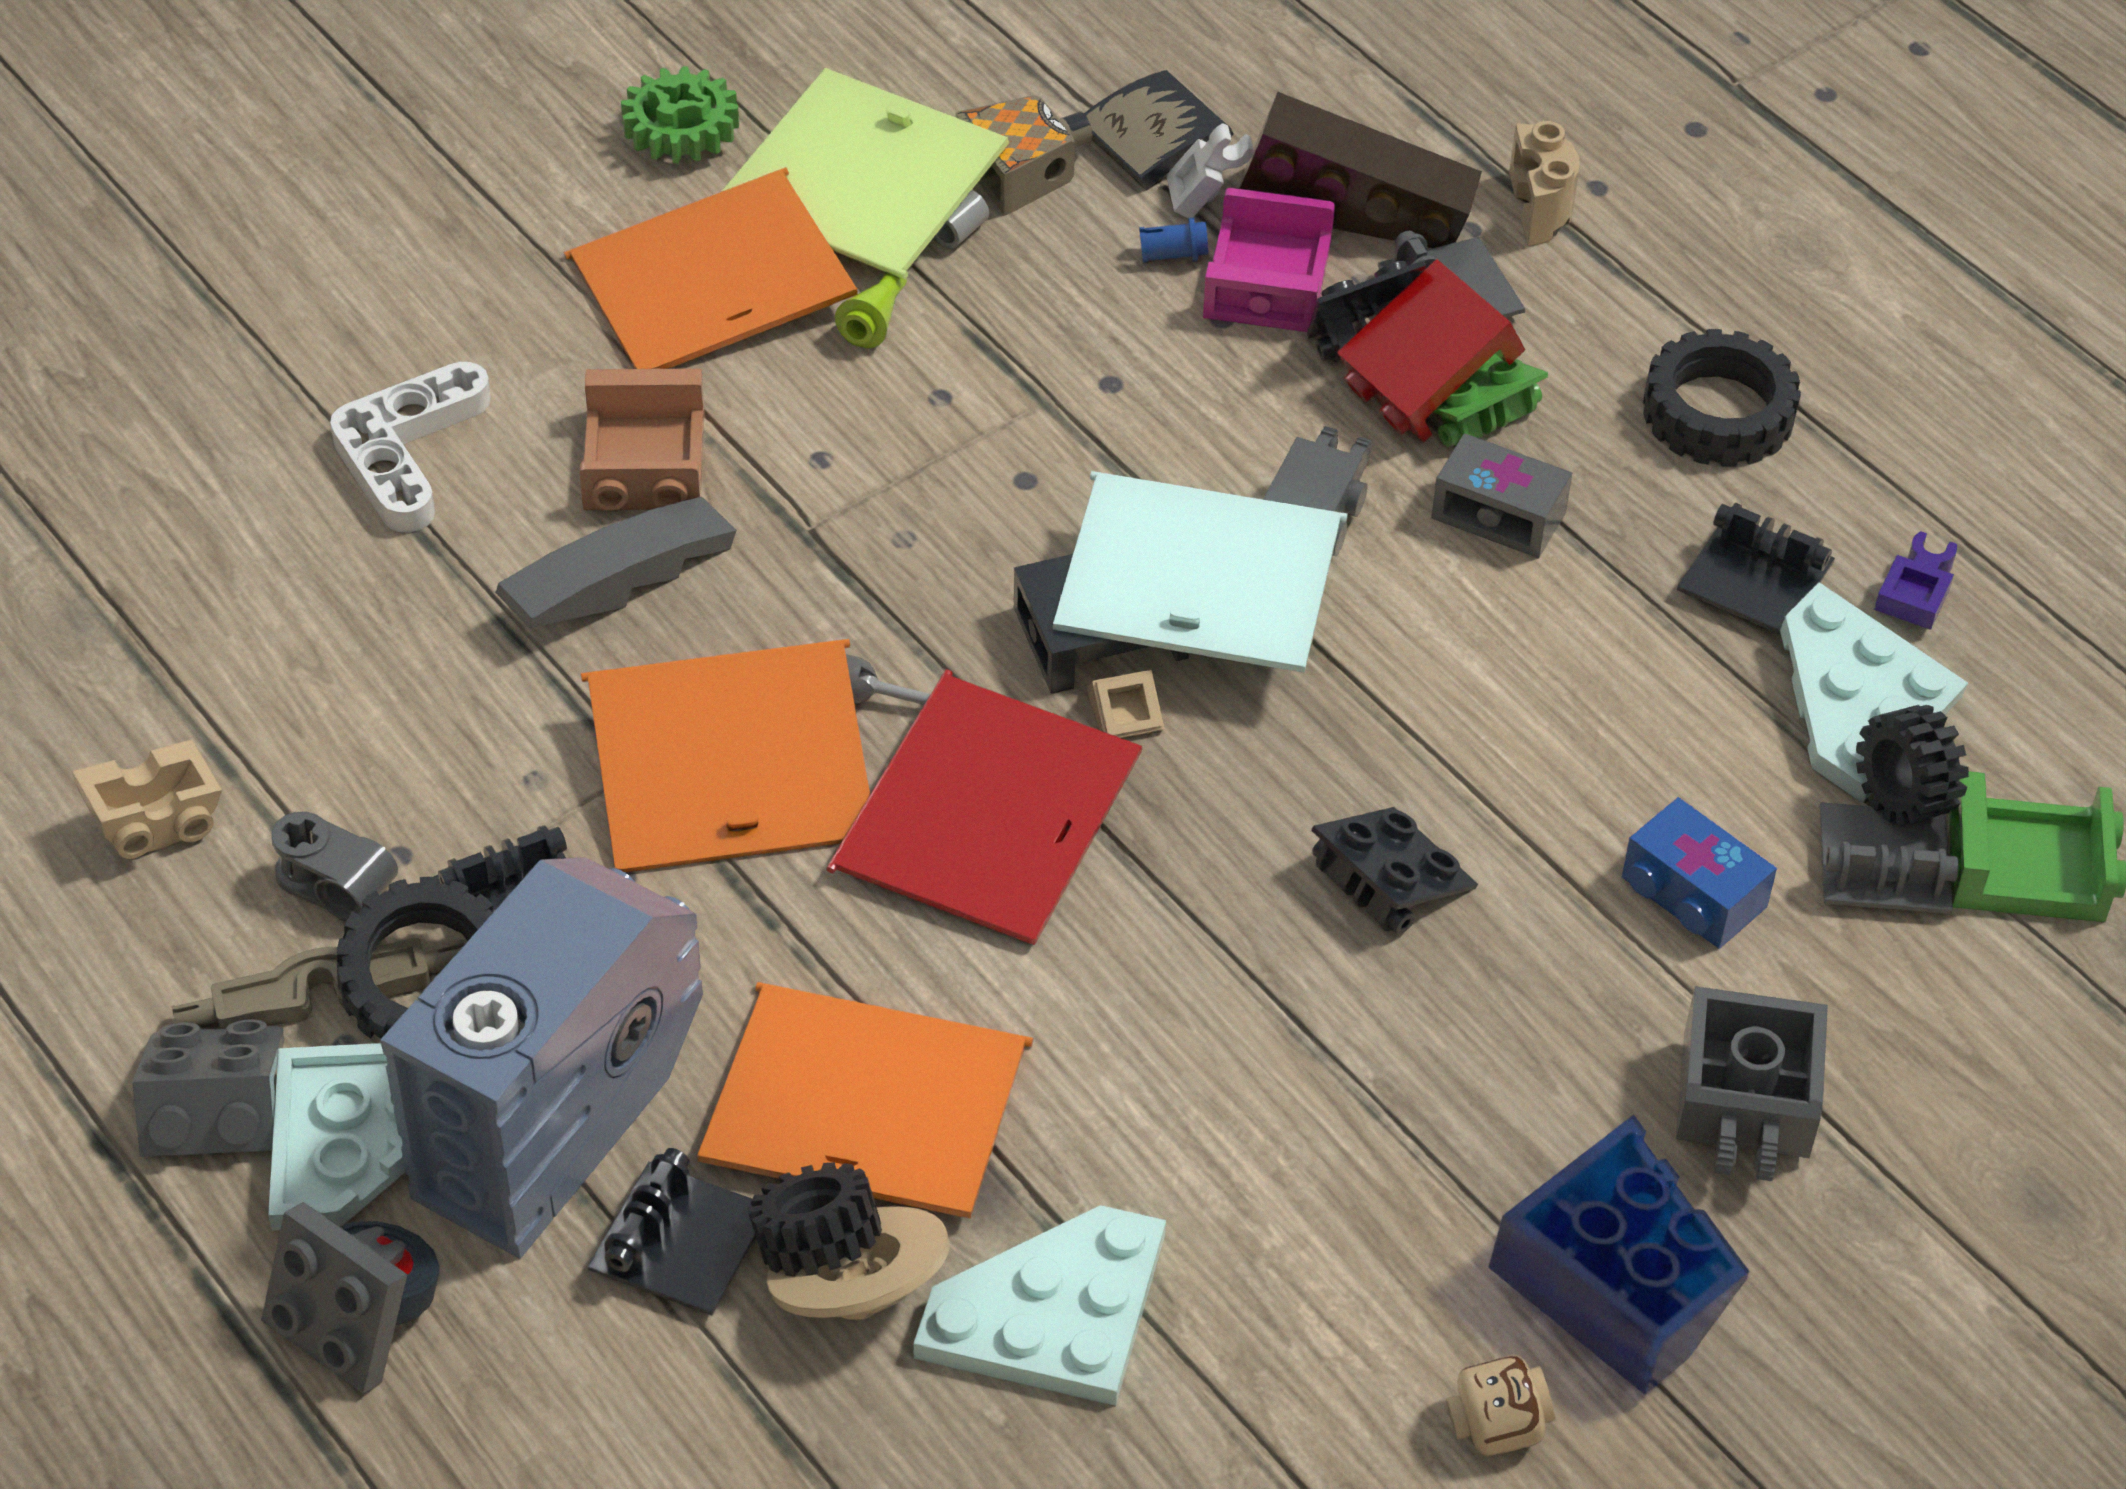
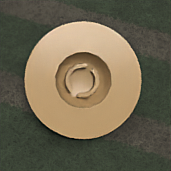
M879 1207L877 1210L881 1220L882 1231L880 1236L875 1237L876 1243L871 1249L860 1248L862 1256L853 1262L846 1257L841 1259L840 1268L830 1271L828 1265L820 1266L818 1274L806 1276L805 1270L801 1269L796 1276H785L783 1269L775 1273L769 1268L767 1285L770 1295L780 1308L792 1314L815 1318L842 1317L848 1320L866 1319L879 1311L901 1302L907 1294L927 1282L940 1269L950 1249L946 1227L938 1217L924 1210L910 1207Z

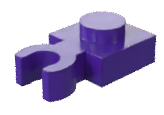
M1920 531L1913 537L1908 558L1900 555L1896 556L1878 593L1874 610L1931 630L1950 591L1954 574L1949 572L1953 567L1957 544L1949 542L1943 553H1930L1924 548L1927 533Z

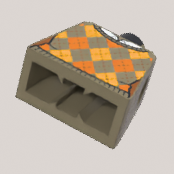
M1034 95L956 112V118L1008 137L1009 144L978 181L1003 215L1010 214L1068 184L1074 177L1075 148L1090 143L1093 137L1090 122L1083 112L1080 111L1058 119L1041 97Z

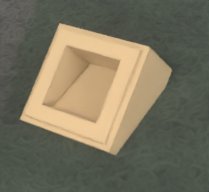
M1152 670L1094 680L1086 688L1100 731L1119 738H1127L1165 729Z

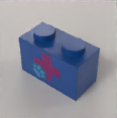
M1677 797L1629 837L1622 878L1629 882L1638 894L1652 899L1679 919L1688 931L1702 936L1720 949L1768 907L1777 867L1684 800Z

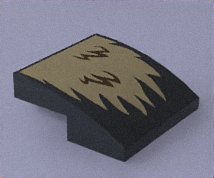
M1167 70L1153 73L1122 87L1084 113L1092 128V140L1146 191L1165 176L1198 139L1208 142L1211 132L1221 124L1227 125ZM1228 126L1230 136L1234 135L1231 127Z

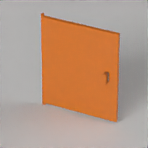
M786 167L564 252L566 260L572 258L635 369L672 368L858 294L855 284L786 176L789 175Z
M842 639L581 673L582 682H588L615 868L626 873L842 843L870 796L845 648H850V640ZM756 827V828H754V829H748V830L729 831V830H735V829Z
M757 982L755 991L760 992L699 1149L697 1161L778 1179L779 1176L788 1172L793 1177L802 1174L801 1167L813 1165L814 1171L821 1169L823 1163L835 1162L836 1169L844 1163L852 1164L854 1170L861 1168L865 1172L874 1199L971 1219L1025 1046L1032 1047L1034 1038Z

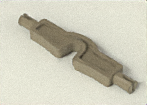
M419 938L377 946L371 956L370 972L374 984L387 998L427 988L430 984L429 974L440 972L464 946L463 939L423 949ZM337 947L310 949L286 959L274 970L214 983L211 985L212 998L177 1006L172 1005L175 1023H194L199 1027L218 1022L219 1028H227L233 1022L249 1019L264 1021L267 1026L301 1022L306 1020L312 1011L310 991L319 983L331 984L338 996L339 1003L343 1006L342 993L338 988Z

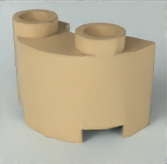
M1541 121L1535 125L1516 123L1509 175L1515 198H1521L1530 202L1523 204L1521 222L1527 245L1531 246L1549 242L1553 239V232L1565 225V223L1569 224L1571 222L1579 175V155L1572 143L1565 138V130L1558 123L1552 121Z
M193 740L150 750L148 758L142 764L132 769L119 768L115 760L72 771L76 788L104 837L115 846L117 852L123 858H137L146 852L161 850L180 841L195 842L205 837L213 828L214 820L211 814L217 808L222 788Z

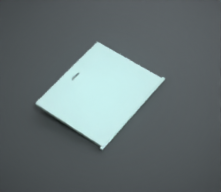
M1091 471L1090 480L1095 481L1054 618L1053 630L1305 673L1340 522L1347 521L1346 513Z

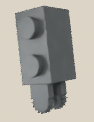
M1323 427L1315 442L1296 437L1263 500L1346 513L1347 519L1349 515L1357 517L1364 505L1368 484L1361 482L1360 478L1370 458L1372 440L1363 437L1357 438L1348 453L1336 449L1338 445V431L1334 428ZM1340 522L1332 556L1336 557L1343 546L1347 532L1346 522Z

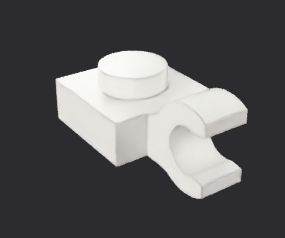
M1221 124L1211 132L1208 142L1198 139L1166 175L1174 212L1187 218H1192L1207 202L1212 201L1224 184L1222 171L1228 168L1240 167L1252 158L1254 149L1251 136L1245 134L1238 143L1228 146L1231 142L1229 128L1227 125Z

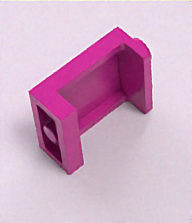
M1227 188L1223 200L1222 223L1213 262L1208 263L1205 276L1203 318L1307 332L1317 298L1321 297L1332 241L1335 204L1325 200Z

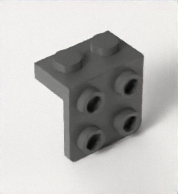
M249 1019L233 1022L227 1028L200 1029L194 1023H174L161 1028L159 1032L153 1033L148 1040L132 1082L140 1157L272 1151L275 1115L274 1075L278 1065V1050L283 1048L284 1045L283 1028L267 1026L264 1021Z

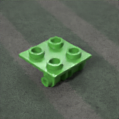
M1494 354L1433 411V413L1440 415L1443 421V425L1438 427L1440 440L1447 447L1457 446L1464 433L1480 438L1483 436V433L1489 434L1495 431L1496 426L1503 427L1509 422L1535 411L1537 403L1542 400V392L1537 383L1548 378V372L1524 364L1518 359L1511 365H1508L1499 356Z

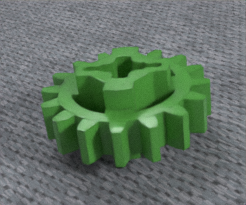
M682 66L679 74L671 75L666 68H661L660 78L654 80L647 75L641 76V88L629 86L627 88V100L621 101L625 138L633 139L636 151L650 147L651 159L657 160L665 153L671 155L673 163H679L682 155L690 154L693 160L700 161L701 151L707 149L714 154L720 153V141L732 143L734 140V129L739 128V107L737 105L736 91L727 90V82L724 78L711 82L709 70L706 69L695 75L690 74L688 66Z

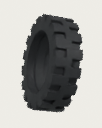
M1706 329V334L1697 335L1695 331L1681 335L1680 341L1675 343L1673 340H1670L1661 347L1660 356L1655 354L1652 358L1643 397V404H1645L1643 411L1644 419L1647 424L1652 423V434L1660 442L1666 440L1670 444L1669 450L1680 456H1683L1684 453L1694 456V462L1709 465V460L1721 462V467H1736L1737 462L1745 460L1748 465L1760 462L1763 459V455L1767 452L1770 455L1777 453L1782 448L1783 440L1788 441L1793 431L1801 391L1798 390L1800 385L1799 375L1797 371L1791 372L1790 360L1783 353L1777 355L1773 352V345L1762 339L1758 342L1748 339L1749 334L1734 331V334L1730 335L1722 334V329ZM1722 377L1739 381L1755 390L1766 403V407L1762 411L1744 418L1724 419L1704 414L1689 406L1676 392V389L1683 383L1697 378Z
M420 877V883L407 884L406 879L388 884V891L381 895L377 891L371 893L362 901L361 911L358 914L355 912L350 914L344 925V936L339 938L337 946L338 988L342 993L344 1009L349 1017L355 1016L357 1027L363 1034L370 1039L373 1035L381 1039L408 1009L388 999L374 984L370 972L371 956L379 942L395 930L417 923L441 924L463 934L469 940L493 914V904L481 894L477 898L468 893V886L453 880L449 886L438 883V877Z

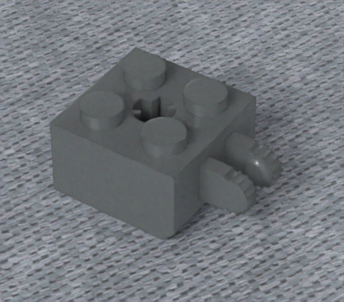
M1695 986L1684 1031L1676 1139L1715 1145L1714 1173L1730 1175L1732 1167L1735 1166L1737 1148L1756 1151L1754 1169L1757 1171L1756 1179L1773 1181L1777 1154L1810 1159L1823 1106L1828 1005Z

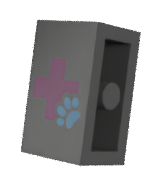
M1464 433L1436 478L1431 519L1540 558L1566 514L1573 472Z

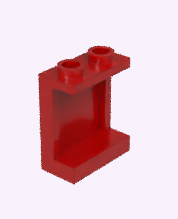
M1436 259L1345 344L1337 354L1349 371L1343 379L1351 390L1366 403L1372 397L1375 398L1382 405L1379 409L1380 414L1399 434L1403 435L1409 429L1422 442H1425L1433 435L1425 423L1426 418L1485 362L1496 354L1505 363L1511 365L1526 349L1511 322Z

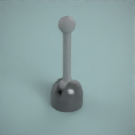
M846 654L855 705L869 700L875 693L924 705L930 694L879 681L874 668L868 661Z

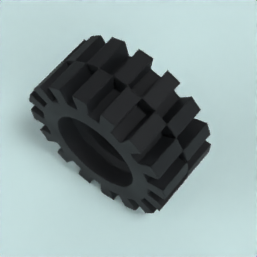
M1915 705L1873 716L1867 720L1869 725L1863 726L1859 733L1865 741L1857 743L1856 753L1864 756V761L1856 763L1858 774H1866L1867 782L1861 784L1864 794L1873 792L1875 797L1870 803L1875 811L1884 809L1883 818L1889 822L1897 820V825H1907L1950 813L1951 810L1957 809L1961 804L1958 798L1965 796L1967 786L1960 782V779L1969 777V767L1960 765L1959 757L1966 756L1967 754L1964 745L1955 746L1953 741L1959 733L1954 725L1944 727L1948 717L1941 711L1933 713L1934 707L1930 705Z
M835 1162L823 1163L821 1169L814 1171L813 1165L801 1167L802 1174L793 1177L790 1172L779 1176L781 1184L776 1185L769 1182L761 1188L763 1195H754L750 1201L752 1207L748 1208V1214L765 1266L769 1265L770 1270L775 1273L783 1269L785 1276H796L801 1269L805 1270L806 1276L818 1274L820 1266L828 1265L830 1271L840 1268L841 1259L846 1257L853 1262L862 1256L860 1248L871 1249L875 1245V1237L880 1236L882 1231L881 1220L868 1177H866L865 1172L861 1168L854 1170L852 1164L844 1163L836 1169Z

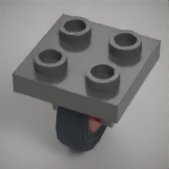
M302 1202L284 1212L261 1321L364 1394L382 1383L395 1325L418 1318L431 1305L437 1286L440 1265L434 1249L419 1235L401 1226L379 1221L351 1222L339 1227L305 1202Z

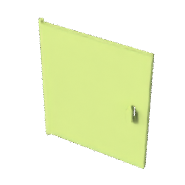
M824 68L722 191L786 167L789 175L786 176L833 251L905 280L908 277L907 270L1007 147L1009 140L1006 136Z

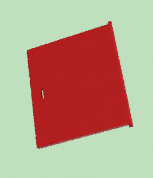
M946 669L826 870L831 874H834L836 870L1035 945L1142 752V746L952 676V671Z

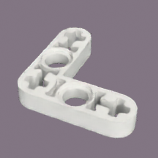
M472 362L449 364L339 407L332 414L330 425L336 451L382 521L390 529L397 532L411 533L425 528L434 519L435 507L431 486L403 444L475 417L487 409L491 400L489 379L486 370L480 365ZM410 404H418L426 408L420 414L413 416H403L397 413L401 407ZM356 429H359L363 434L368 433L369 441L362 444V438ZM382 460L392 461L397 464L389 472L375 473L368 470L371 464ZM402 489L403 496L409 504L408 506L403 501H397L396 492Z

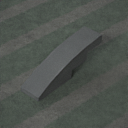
M703 497L655 508L603 527L545 555L499 582L495 593L528 628L625 608L632 588L679 578L684 559L731 549L737 530Z

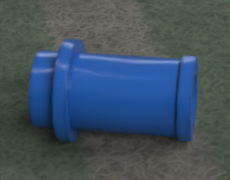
M1194 217L1188 218V224L1149 228L1139 227L1143 263L1182 257H1192V261L1197 262L1198 256L1209 255L1206 222L1195 223Z

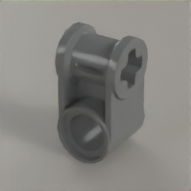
M307 811L293 812L279 819L272 829V846L276 853L280 855L275 866L276 880L279 886L290 894L298 895L327 909L339 919L347 921L352 912L358 914L362 909V901L375 891L381 895L398 874V866L395 859L382 845L372 839L359 837L322 819L317 814Z

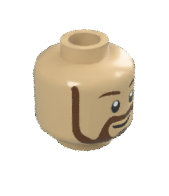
M1509 1355L1465 1367L1458 1374L1457 1388L1459 1395L1446 1398L1457 1440L1471 1437L1475 1449L1485 1457H1493L1537 1445L1545 1436V1424L1555 1421L1550 1393L1541 1367L1529 1368L1527 1362L1518 1355Z

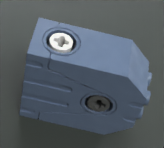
M586 857L540 860L421 993L418 1001L415 1000L381 1038L382 1051L387 1058L386 1072L390 1093L395 1101L393 1109L398 1135L402 1138L401 1152L405 1173L409 1176L410 1181L408 1189L411 1200L519 1259L523 1257L551 1223L553 1217H556L668 1081L703 996L702 981L699 980V970L701 969L699 941L695 937V930L697 929L696 913L692 912L677 898L671 896L663 897L635 883L625 872L616 868L608 869Z

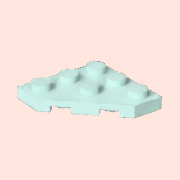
M1820 582L1785 616L1780 629L1784 650L1790 651L1794 673L1791 680L1800 718H1805L1810 737L1807 749L1812 769L1861 803L1872 794H1864L1861 784L1867 782L1866 774H1858L1856 763L1864 761V756L1856 753V745L1858 742L1865 741L1859 733L1863 726L1869 725L1867 720L1873 716L1915 705H1930L1934 707L1933 713L1941 711L1946 715L1962 698L1968 682Z
M381 1043L279 1048L268 1213L272 1231L281 1229L284 1212L302 1202H305L337 1226H343L405 1173L401 1152L402 1138L398 1135L393 1109L395 1101L390 1093L386 1072L387 1058L383 1054Z
M1100 1205L932 1286L914 1341V1359L1116 1406L1165 1238L1166 1220Z

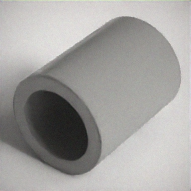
M971 190L937 232L934 239L946 248L957 247L988 219L989 209L984 199L978 193Z

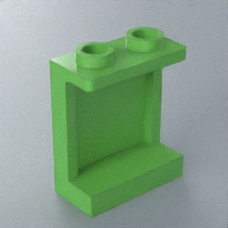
M1969 771V777L1960 779V782L1967 786L1966 794L1958 798L1961 804L1957 809L1951 810L1948 813L1950 856L1958 858L1957 879L1955 882H1951L1953 908L2106 922L2113 899L2123 898L2126 890V861L2117 860V849H2119L2123 837L2124 818L2122 812L2114 811L2112 788L2098 786L2092 805L2089 807L1986 798L1985 773Z

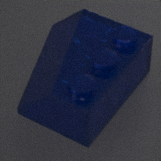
M1633 1114L1502 1215L1488 1268L1646 1395L1690 1358L1743 1286L1750 1271L1705 1210L1692 1207L1677 1186L1680 1176L1666 1158L1662 1160L1656 1158L1644 1141L1646 1130Z

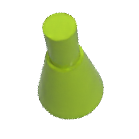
M886 273L878 284L841 303L835 313V323L840 334L849 343L867 349L879 346L886 338L895 298L906 285L907 278L904 280Z

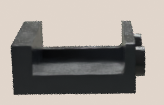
M1073 554L1014 567L1013 608L1051 694L1074 689L1075 664L1150 647L1053 630L1054 618ZM1171 650L1176 661L1189 658V653Z

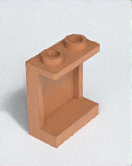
M702 368L586 369L587 420L584 461L580 463L579 470L583 510H652L701 497L705 417Z

